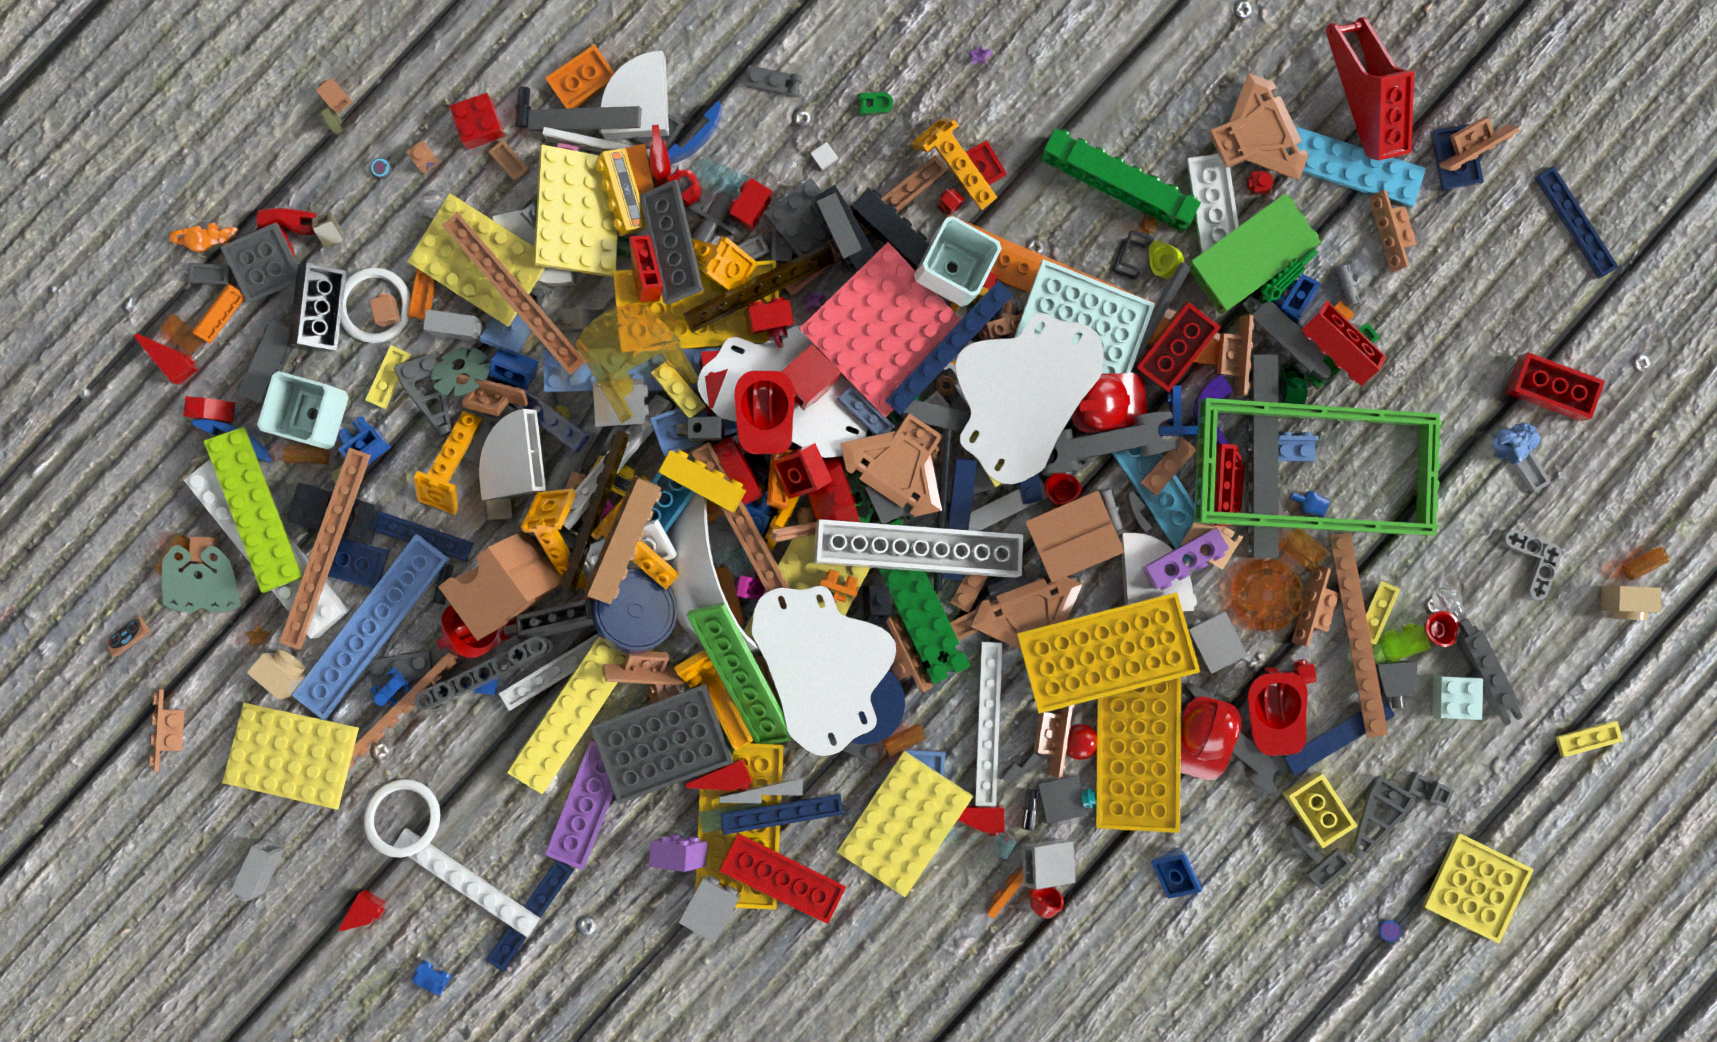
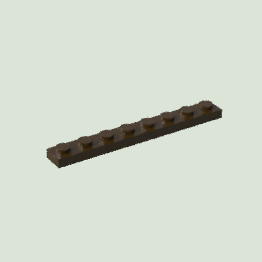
M825 243L684 312L683 315L688 329L693 333L750 305L752 302H756L835 263L831 246Z
M617 430L616 434H613L610 445L612 446L609 453L604 457V468L597 477V488L590 496V507L583 516V527L576 536L575 543L577 544L575 549L569 555V566L562 575L561 588L575 591L594 539L591 534L599 525L630 438L628 433Z

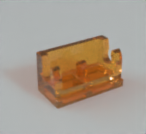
M1303 529L1290 530L1287 533L1288 536L1278 544L1279 547L1309 571L1319 567L1330 552Z

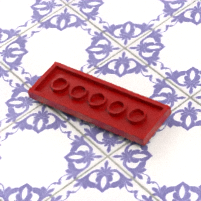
M740 833L736 834L718 869L720 872L827 924L846 889L844 884Z

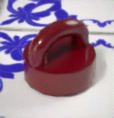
M774 328L767 332L769 341H775L776 346L782 348V339L787 338L788 333L786 328Z

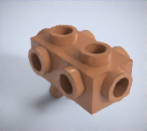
M1006 302L1005 313L999 315L998 320L987 322L979 331L981 341L1002 339V337L1014 338L1022 314L1013 315V303Z

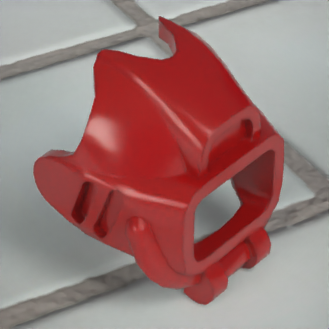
M677 168L672 175L666 177L667 183L672 180L678 181L684 175L692 182V186L681 194L684 208L687 209L693 202L697 203L701 200L702 188L693 171L688 169L680 171Z

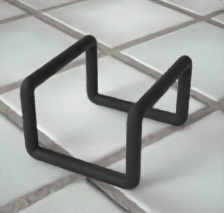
M1131 230L1121 244L1113 271L1125 277L1137 279L1142 274L1143 269L1123 262L1129 243L1147 249L1153 243L1154 238ZM1134 234L1149 241L1145 245L1131 240V237ZM1120 264L1138 272L1132 275L1118 270L1117 267Z

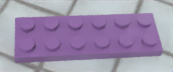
M590 740L545 853L548 857L581 870L585 868L614 795L595 740Z

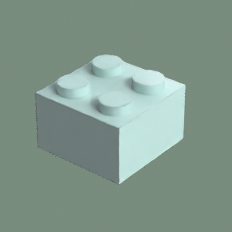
M1433 675L1432 716L1482 720L1483 678Z

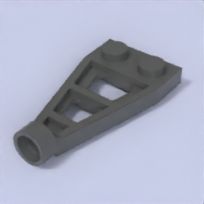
M433 353L395 366L394 371L402 388L434 427L438 436L449 435L453 427L449 419L446 396L435 388L433 394L422 396L415 388V382L425 378L431 379L433 368L437 363ZM442 379L432 380V381H433V387H434V385H435L436 383H438V382L441 381ZM436 398L439 401L441 412L433 415L427 408L426 402Z
M1378 775L1367 793L1355 839L1348 852L1363 861L1366 854L1406 815L1416 797ZM1378 801H1383L1393 809L1392 814L1384 821H1380L1374 816L1375 805ZM1369 821H1373L1380 826L1379 831L1373 838H1369L1364 834Z

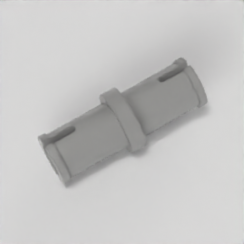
M1350 265L1338 267L1336 270L1341 281L1340 289L1344 291L1347 306L1352 307L1360 304L1361 302L1356 290L1357 283L1353 280Z
M1112 490L1100 492L1099 494L1115 531L1124 528L1118 513L1119 507L1115 504Z

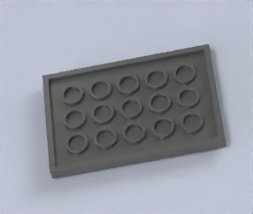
M706 684L591 726L618 804L734 762Z

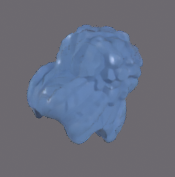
M1522 422L1512 426L1511 429H1502L1496 432L1493 436L1492 444L1496 448L1498 459L1509 458L1511 464L1518 465L1528 456L1529 452L1537 447L1541 437L1534 425Z

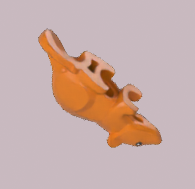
M216 223L207 224V229L194 226L170 232L169 239L175 244L185 245L191 251L204 252L214 245L228 244L238 229L227 227L219 230L220 228L216 226ZM184 234V236H183L182 238H177V237H176V236H179V235Z

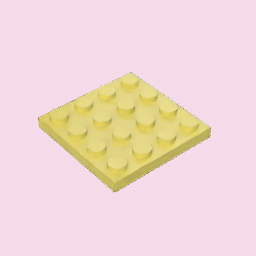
M1456 832L1422 906L1500 944L1534 869Z

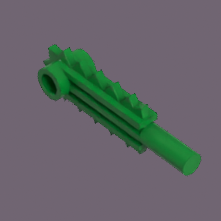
M1312 247L1300 260L1294 258L1292 262L1289 261V265L1283 267V271L1278 273L1276 278H1272L1269 284L1263 285L1261 289L1262 299H1267L1269 303L1272 300H1277L1285 288L1288 289L1289 285L1294 283L1296 278H1300V274L1304 273V266L1318 254V251Z

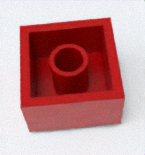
M487 92L449 106L461 141L468 150L506 137L493 99Z
M750 178L748 182L744 181L739 190L741 194L738 199L734 198L729 206L731 220L753 232L772 201L773 196L772 190Z
M783 297L771 299L767 304H763V301L752 302L744 310L748 335L768 332L774 328H789L794 325L790 301H784Z
M816 443L788 452L772 461L788 499L816 491L832 481Z

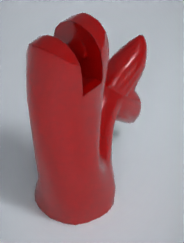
M287 208L262 209L257 213V227L260 230L273 223H278L279 227L282 225L297 234L314 235L316 233L312 226L302 225V221H312L313 218L318 217V214ZM280 227L284 235V238L293 256L295 257V253L291 243L289 242L288 236L285 233V231Z

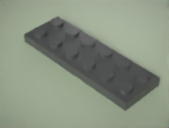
M672 180L640 195L648 235L651 237L663 283L661 293L663 303L666 305L703 291L679 183L676 180Z

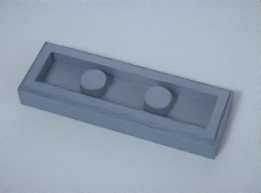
M852 384L837 398V401L874 436L889 433L895 428Z

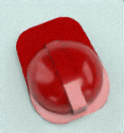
M780 371L746 372L739 378L734 390L740 445L751 454H782L789 449L792 443L795 401L793 383L786 374Z
M1134 373L1101 374L1098 381L1083 397L1071 416L1073 424L1081 431L1087 433H1099L1134 426L1133 417L1146 414L1147 412L1143 379Z
M449 605L442 613V637L436 643L440 650L448 647L459 656L476 658L512 638L505 635L504 627L515 624L516 619L477 641L453 606Z
M1275 667L1265 668V674L1257 677L1248 691L1253 740L1256 747L1263 754L1269 756L1296 754L1303 749L1306 743L1308 690L1304 680L1299 675L1291 672L1280 673Z
M1203 696L1193 699L1186 706L1181 722V773L1204 780H1213L1223 774L1241 731V716L1235 706Z

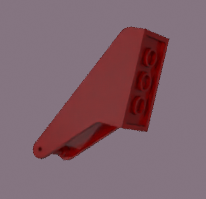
M1360 17L1356 22L1344 26L1337 25L1336 23L1328 24L1326 27L1327 39L1364 153L1368 158L1378 161L1411 153L1415 71L1401 69L1395 65L1367 18ZM1357 32L1370 74L1365 71L1343 33Z

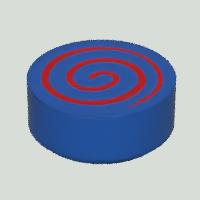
M1384 920L1380 923L1378 932L1383 939L1393 942L1400 937L1401 928L1392 920Z

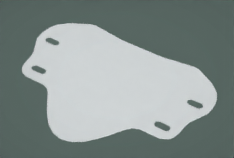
M1037 313L1031 317L1018 337L975 342L965 347L958 354L956 374L971 409V418L961 433L960 442L967 451L979 459L988 475L1004 484H1015L1027 480L1044 469L1065 425L1080 401L1102 374L1103 346L1098 334L1083 323L1061 321L1050 315ZM1040 322H1044L1045 327L1042 332L1036 335L1034 332ZM1081 331L1083 333L1081 339L1077 344H1073L1072 339L1076 332ZM975 430H978L979 436L976 441L970 443V436ZM1004 459L1005 463L1001 470L995 471L994 467L998 460Z
M802 325L787 330L788 337L782 339V348H778L775 341L754 344L738 337L728 338L718 355L701 370L698 378V391L704 402L709 406L705 376L709 372L716 373L728 369L714 408L711 409L717 416L736 422L734 390L737 381L743 374L749 371L781 372L811 344L814 347L816 346L799 330ZM733 345L743 348L745 352L744 354L737 353L731 347ZM840 376L838 381L830 387L829 391L816 403L811 404L805 411L794 402L792 442L801 447L816 443L821 456L826 458L843 456L841 442L866 437L867 428L837 401V398L851 385L849 381ZM851 426L858 429L859 434L856 435L846 431V427Z
M824 586L803 590L777 588L764 594L759 599L754 610L752 636L763 654L782 703L787 730L796 742L815 755L828 756L842 751L854 738L871 731L875 727L877 718L870 697L894 661L896 653L895 641L881 627L841 615L837 610L831 592ZM818 594L823 597L825 602L824 608H820L816 599ZM779 596L784 597L787 604L786 609L780 607ZM860 711L865 713L867 724L861 723L858 715ZM829 733H833L836 738L837 744L835 746H832L829 741Z

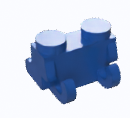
M392 667L387 672L388 676L392 674L394 676L380 691H378L379 686L376 684L370 689V692L374 695L372 699H374L377 705L385 706L389 700L391 702L390 705L394 707L397 704V701L392 697L401 686L405 688L404 691L406 693L412 689L404 679L405 676L395 667Z
M423 960L411 980L414 984L430 993L441 996L450 981L451 975L443 970L439 973L432 970L434 965Z

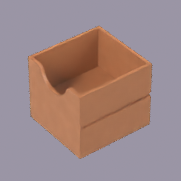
M1099 491L1025 521L1052 583L1125 552Z
M521 531L486 548L477 556L478 567L456 578L447 579L439 586V589L478 641L527 611L562 584V577L549 559L543 556V551L529 533Z

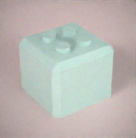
M954 216L948 217L935 232L914 273L917 283L961 307L968 305L983 287L1002 249L1000 242ZM948 263H953L956 265V273H951L948 271Z
M278 371L272 375L257 425L260 431L320 448L330 449L335 445L349 397L346 391ZM317 409V418L313 420L311 418V413L313 410Z

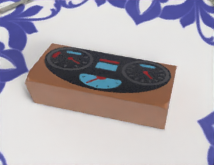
M140 615L106 639L112 656H119L151 632Z

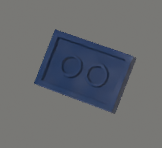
M1470 124L1431 131L1441 191L1479 185L1484 182L1479 156L1474 160L1465 162L1459 169L1454 171L1442 169L1439 165L1455 155L1450 136Z
M341 538L328 577L375 588L382 579L389 550Z

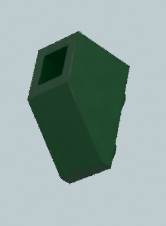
M1294 365L1281 366L1279 395L1281 403L1305 405L1308 388L1304 374L1299 373Z

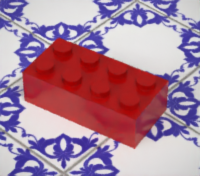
M1185 301L1135 364V367L1163 389L1170 392L1221 327L1191 303Z
M1328 301L1308 318L1301 329L1307 339L1313 340L1323 354H1328L1338 368H1343L1348 373L1349 378L1361 386L1380 371L1386 359V356Z
M1528 352L1518 356L1505 394L1575 420L1585 421L1593 417L1605 380Z

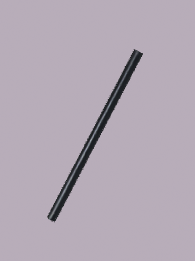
M943 429L939 492L942 511H938L937 528L941 529L946 528L952 429ZM934 573V591H942L943 573Z

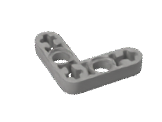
M1518 530L1504 532L1501 539L1504 546L1537 559L1526 588V594L1532 600L1545 599L1549 593L1562 556L1561 548L1556 544ZM1513 535H1514V538H1515V539H1517V540H1523V541H1522L1521 543H1519V542H1512V543H1511V540L1509 539V536H1513ZM1530 540L1536 543V549L1533 552L1527 549V543ZM1547 550H1552V553H1555L1554 556L1550 557ZM1543 566L1549 571L1546 578L1541 577L1539 574V570ZM1536 580L1545 581V584H1540V582H1536ZM1538 588L1541 594H1536L1533 589Z

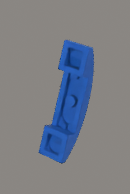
M719 101L704 114L708 123L682 149L675 143L667 151L670 165L690 157L710 139L719 124L723 111Z
M193 420L191 423L208 433L218 435L220 430L227 433L239 429L238 427L213 420ZM248 433L257 458L271 462L272 457L267 449Z

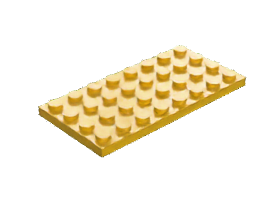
M776 260L756 261L757 264L748 281L776 268ZM698 265L703 291L670 305L663 303L662 294L659 301L639 302L633 270L613 271L621 354L723 346L725 341L731 337H738L754 344L765 343L769 340L767 332L748 335L744 310L748 306L693 333L690 332L683 313L727 292L702 272L705 265ZM779 290L758 301H763V304H767L771 299L779 298Z
M1177 592L1017 633L1038 714L1200 673Z
M1181 678L1099 698L1096 828L1180 833Z
M749 743L734 751L732 755L734 762L742 758L746 761L753 778L750 788L782 781L784 744ZM700 789L698 837H700V841H707L706 866L696 869L695 892L704 876L709 877V875L718 878L720 884L725 887L730 885L738 890L740 898L734 908L776 910L777 899L718 870L737 834H722L720 813L781 803L782 795H762L761 803H719L722 794L739 790ZM780 825L738 832L779 852Z

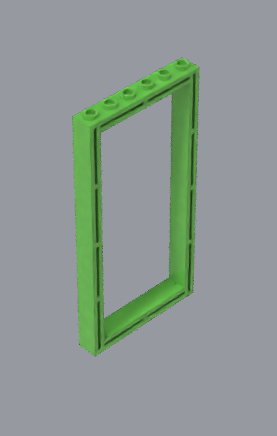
M1214 398L1199 400L1194 523L1436 536L1438 529L1437 510L1439 508L1437 491L1439 489L1438 470L1440 468L1439 450L1441 447L1439 440V430L1441 429L1440 414ZM1218 413L1419 426L1416 523L1214 512Z

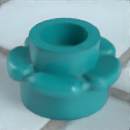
M1090 788L1087 791H1082V801L1085 808L1090 807L1093 809V804H1097L1096 794L1091 792Z

